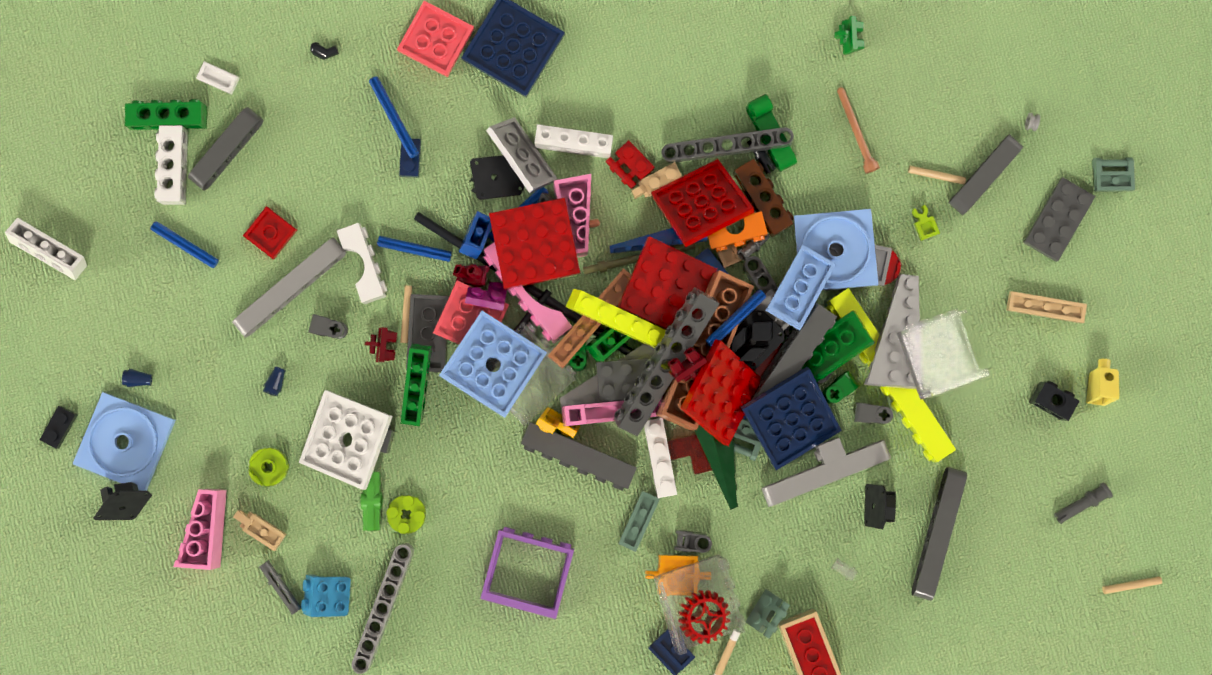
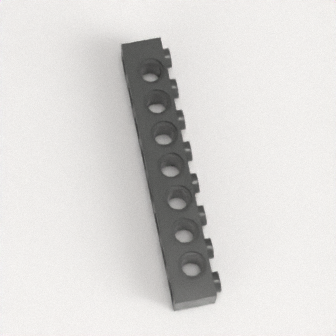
M695 287L686 296V302L677 311L673 323L667 327L665 336L656 345L654 354L645 363L644 370L636 378L632 390L626 394L621 408L615 412L613 420L618 428L635 436L639 435L673 380V377L669 374L668 362L673 358H678L681 363L685 361L684 351L689 347L693 348L720 303L714 297ZM698 308V311L692 314L693 310ZM688 325L686 330L681 331L684 326ZM675 342H678L675 347L671 348ZM664 359H667L664 364H661ZM657 376L655 380L651 381L652 377Z

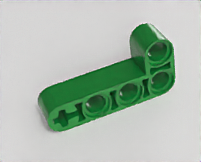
M767 94L748 102L746 106L747 114L756 131L780 128L772 113L773 105ZM782 133L780 135V140L782 142H787L786 137ZM765 135L761 138L764 145L771 142L770 136ZM790 146L767 150L779 172L797 164L796 156Z

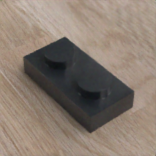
M58 406L40 441L55 449H59L78 414Z

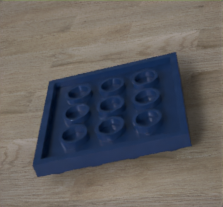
M496 0L461 59L527 98L565 36V32L511 0Z
M805 367L741 406L744 415L775 470L780 469L842 431L808 367Z

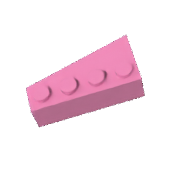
M591 174L555 180L553 183L555 198H565L577 258L587 256Z
M198 489L191 511L192 516L189 524L186 526V534L179 548L180 553L173 567L206 570L220 568L227 490Z

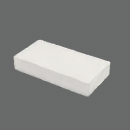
M205 61L196 77L197 80L231 95L240 79L238 76Z

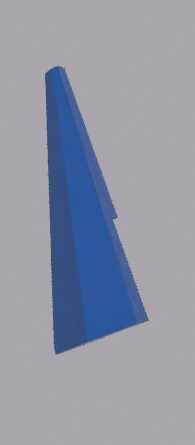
M670 228L610 245L609 247L610 254L641 251L649 236L667 245L683 243L674 229ZM705 237L697 242H706L708 239Z

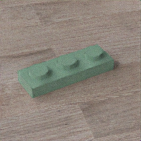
M645 491L641 492L619 540V545L634 552L637 551L660 498Z

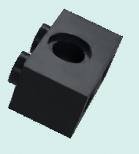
M1047 381L1039 382L1029 403L1061 421H1069L1079 400L1074 398L1075 395L1067 390L1063 392L1058 389L1057 384ZM1053 395H1056L1058 398L1056 405L1052 402Z

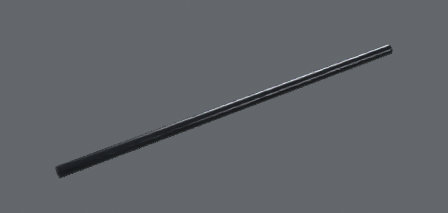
M417 213L414 218L415 221L460 249L463 242L461 238L422 213ZM481 252L476 260L496 272L497 270L493 265L489 266L483 258L485 255ZM533 284L523 286L527 293L537 299L544 292ZM551 296L545 302L552 309L562 312L565 317L574 323H577L582 317ZM598 327L593 335L598 336L603 329ZM625 343L617 349L624 355L634 351L633 348Z

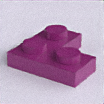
M490 281L487 291L478 287H468L465 303L503 311L507 289H504L501 282Z

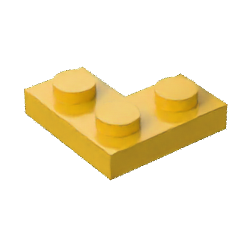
M550 407L545 409L536 423L546 433L553 434L557 428L563 435L571 436L572 438H574L580 428V425L563 426L562 414Z

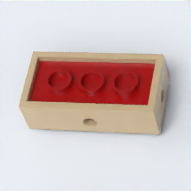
M814 609L780 621L778 627L797 675H841L819 616Z

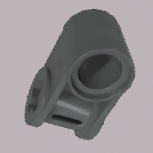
M313 314L308 333L342 339L347 335L348 328L345 323ZM334 328H339L340 332L334 331Z
M856 402L854 422L887 424L893 419V412L889 407ZM884 410L887 417H884L882 420V417H879V413H882Z
M676 530L678 535L674 550L705 553L711 549L712 541L708 535ZM706 538L708 546L700 548L697 545L699 539Z

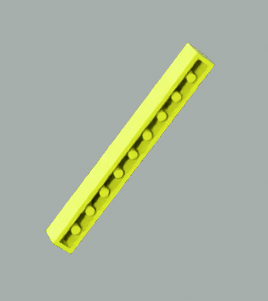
M847 288L826 302L828 304L827 310L836 315L838 320L851 311L857 313L875 342L858 355L860 360L864 364L867 363L870 367L874 359L875 348L880 334L850 289ZM880 386L882 393L891 399L892 402L890 404L892 408L903 417L901 421L907 429L910 428L913 432L912 437L914 441L923 447V454L928 461L939 462L956 450L916 389Z

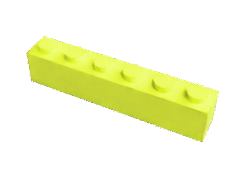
M573 289L566 304L567 308L653 348L665 336L666 330L582 290ZM675 342L671 348L675 347L678 342Z

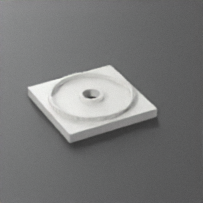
M324 390L299 463L357 488L366 490L393 416L334 392ZM346 433H350L352 436V443L348 447L343 443V437Z

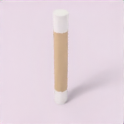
M733 629L714 675L723 674L741 633L740 631Z

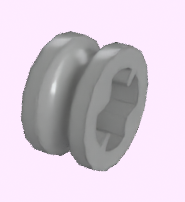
M1029 113L1026 118L1025 129L1029 130L1031 128L1032 131H1036L1040 123V115L1036 114L1033 116V113Z

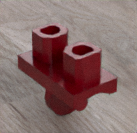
M456 264L453 275L457 277L456 281L458 280L474 287H482L487 281L486 274L490 268L488 266H477L476 264H471L470 266Z
M385 327L378 328L377 342V335L371 334L370 342L365 341L364 345L370 346L369 354H375V348L377 347L375 362L383 363L395 360V350L386 349V342L396 343L397 332L388 330Z
M692 347L684 351L687 359L682 363L678 358H673L668 362L669 374L677 383L681 380L686 382L691 378L694 381L700 367L707 363L706 359Z

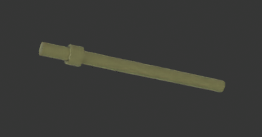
M695 243L687 247L684 244L671 247L682 252L695 249ZM640 254L607 262L605 260L599 261L595 265L583 267L584 274L598 271L602 273L606 272L607 269L636 263Z

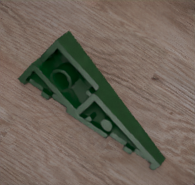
M699 425L697 430L694 431L730 510L737 508L734 442L731 440L729 446L723 445Z

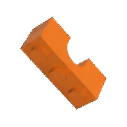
M762 211L743 218L745 226L742 232L738 234L729 233L725 227L709 235L708 239L711 250H716L717 253L727 250V246L735 245V247L746 245L748 240L753 239L754 242L764 240V236H767L768 233Z

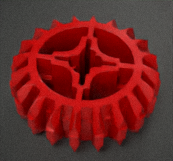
M699 590L698 596L692 592V599L685 597L687 604L681 603L680 605L684 610L678 611V614L683 616L678 619V622L682 623L680 629L685 631L684 635L690 637V640L693 642L697 640L699 644H702L703 641L710 644L711 638L717 641L716 635L723 636L722 629L728 630V627L725 626V623L731 622L729 618H726V616L731 614L729 610H726L728 604L723 603L724 598L718 597L716 592L711 594L710 590H706L705 593ZM706 602H713L717 611L709 610ZM697 606L696 612L692 613L694 608ZM706 613L707 617H705V620H702L701 617ZM691 622L700 623L703 631H695Z

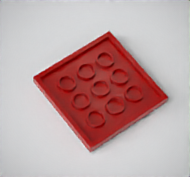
M719 159L651 192L652 198L685 247L755 213L753 206Z
M565 198L489 213L505 290L581 274Z
M649 236L618 308L666 330L673 323L677 311L682 308L686 302V296L689 292H692L694 287L705 293L712 274L717 272V268ZM698 308L693 310L692 314H695ZM688 325L684 326L681 331L686 330Z
M715 339L706 357L707 363L701 366L680 409L720 443L729 446L744 416L741 406L751 401V396H754L759 387L760 377L746 363L739 361L740 358L721 340Z

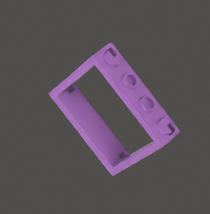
M509 527L500 529L480 599L556 619L574 548H571V544L560 542V545L552 543L553 539L541 537V540L533 538L534 534L523 532L522 535L517 534L515 529ZM504 537L567 554L553 607L490 591Z

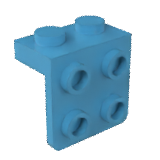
M306 575L303 581L304 599L301 602L303 614L310 617L347 616L349 612L351 579L349 577Z

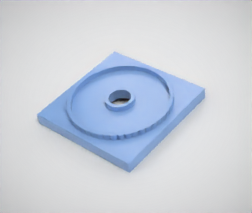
M871 209L794 216L797 253L800 247L804 245L836 264L822 290L879 285ZM833 243L840 244L843 247L842 255L837 257L831 255L829 252L830 245Z
M481 311L439 376L505 418L547 352L486 312ZM490 358L499 360L500 368L498 371L491 372L486 368V362Z
M102 392L73 465L119 483H135L139 491H147L176 420ZM120 435H125L129 440V444L125 449H120L117 446V439Z

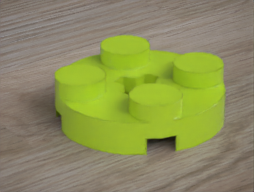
M260 449L249 460V475L256 484L261 486L279 484L284 480L289 470L287 458L278 449ZM266 462L268 464L272 463V471L264 470Z
M399 496L390 503L387 509L388 523L395 531L401 534L413 533L419 530L425 522V505L415 496ZM404 509L412 512L409 520L402 517Z

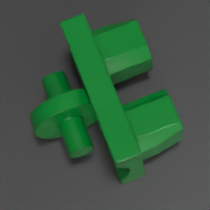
M850 16L849 19L843 20L842 25H839V31L834 33V38L840 39V45H843L844 55H849L854 51H860L865 48L864 40L857 39V33L863 32L864 22L856 20V16Z

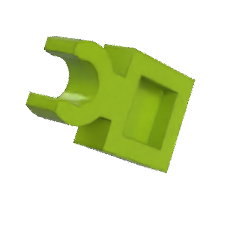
M926 205L921 206L922 214H919L916 208L912 210V215L918 219L914 226L920 241L940 234L934 217H927L928 208Z

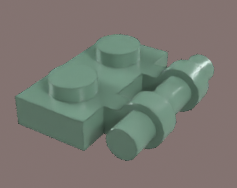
M765 589L745 622L770 639L773 632L776 633L778 630L777 626L781 619L786 617V611L790 605Z

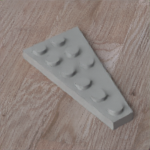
M900 274L891 296L892 301L887 309V317L882 325L875 348L874 359L870 364V372L864 385L920 389L919 276Z

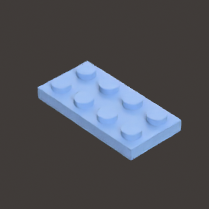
M802 245L765 311L800 330L836 264Z

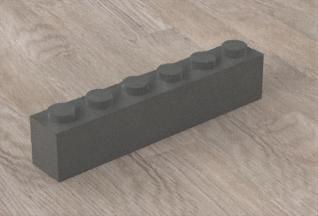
M815 302L802 328L798 330L794 327L761 375L759 387L754 396H751V400L802 370L805 362L812 358L816 346L823 342L825 333L834 326L837 316Z
M531 422L521 441V444L524 445L523 449L532 453L535 450L542 452V457L551 461L552 458L560 460V465L570 468V465L577 467V472L586 476L589 472L596 475L594 479L605 483L606 480L613 483L612 487L621 491L624 488H629L637 469L633 465L555 432L553 434L546 433L538 425Z

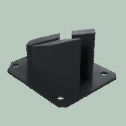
M503 155L471 159L470 166L473 177L469 182H474V188L471 191L476 194L479 200L521 195L525 186ZM492 174L496 175L494 180L491 178Z
M753 310L738 326L730 349L740 358L739 361H743L752 370H756L784 341V330L764 311ZM750 339H752L753 341H756V344H755V345H751V344H750Z
M132 482L114 484V493L112 488L104 487L100 489L103 504L93 519L133 520L149 501L152 494L149 491H139L137 484Z
M866 484L864 524L867 527L883 530L886 522H895L896 491H886L883 485Z

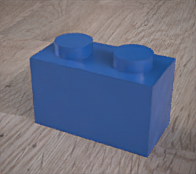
M478 211L476 212L460 247V253L473 259L478 258L492 228L489 216Z

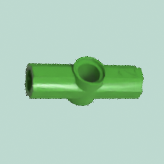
M380 472L372 473L367 489L361 493L363 531L381 530L383 495L380 492Z

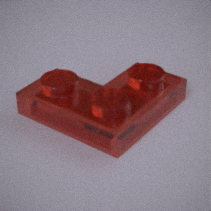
M697 435L667 441L671 460L690 456L694 475L713 471Z

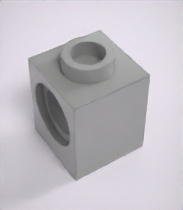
M834 438L815 447L816 451H814L817 461H821L822 464H827L847 456L840 438Z

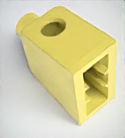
M1099 359L1098 368L1089 373L1086 403L1106 406L1119 399V371L1117 369H1110V359Z

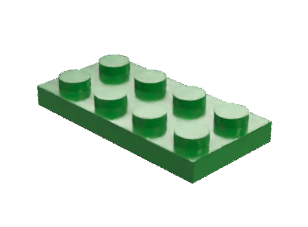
M851 311L835 322L831 329H828L824 335L823 342L814 349L812 358L803 365L802 369L808 367L811 370L816 382L875 343L855 311Z

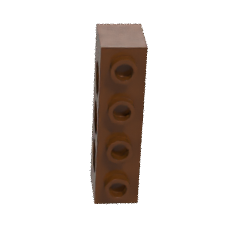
M752 159L735 169L733 175L756 213L762 211L766 229L771 238L791 227L794 224V218L789 210L786 211L783 207L784 201L779 194L776 195L772 189L774 188L772 181L764 176V169L761 163ZM756 177L759 180V185H752L750 178ZM760 194H767L769 196V201H762L760 199ZM770 210H777L779 217L773 218L770 215Z

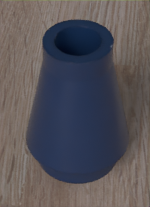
M274 367V370L263 385V392L278 397L279 393L282 392L286 370Z
M129 368V370L123 371L122 385H127V387L151 386L153 375Z

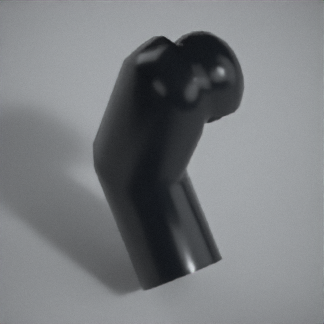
M313 42L310 46L311 53L322 60L339 54L336 45L326 49L319 45L318 42Z

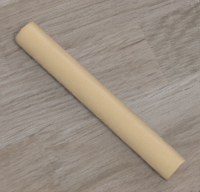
M911 165L908 169V173L963 185L966 182V177Z
M407 285L404 289L400 343H408L412 286Z
M1158 576L1103 586L1102 590L1104 594L1159 585L1162 584V578Z

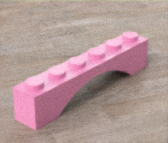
M494 242L484 249L485 256L483 258L489 266L493 265L497 270L495 272L496 276L502 281ZM523 286L507 289L512 296L516 295L518 297L520 307L524 311L528 310L536 327L539 325L542 328V335L548 342L551 340L553 344L556 343L573 327L562 312L541 305L524 290Z
M662 398L660 399L659 403L657 404L656 408L654 409L650 417H657L656 413ZM624 401L561 407L563 426L614 421L615 412L621 408Z

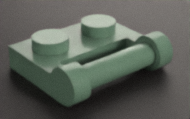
M1133 157L1102 160L1101 158H1093L1094 192L1135 190ZM1102 167H1125L1126 171H1102Z
M742 419L734 437L754 444V447L751 450L734 443V452L748 456L750 460L755 461L761 444L749 422Z

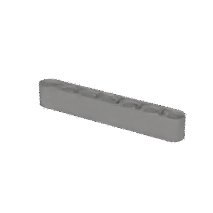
M331 238L238 315L232 323L244 337L250 336L340 261L347 252L335 238Z
M881 440L847 453V456L827 464L817 465L761 488L768 507L891 459L885 441Z
M409 543L400 544L393 552L352 661V669L358 674L365 673L374 661L414 555V549ZM402 547L406 548L409 552L406 558L402 557L399 553ZM394 566L401 568L402 573L400 576L394 575L392 571ZM390 584L394 587V594L386 592V585ZM380 603L387 605V612L384 613L379 610ZM375 621L380 624V631L373 630L372 622ZM366 640L372 641L373 649L365 647ZM358 659L366 661L367 665L365 668H361L358 665Z

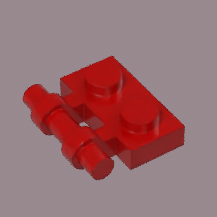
M629 140L615 152V155L619 158L618 161L615 162L611 157L606 160V163L610 166L609 169L613 173L615 172L622 179L621 182L624 185L627 184L631 189L637 185L632 180L635 176L641 181L655 169ZM625 164L631 172L627 174L621 166Z

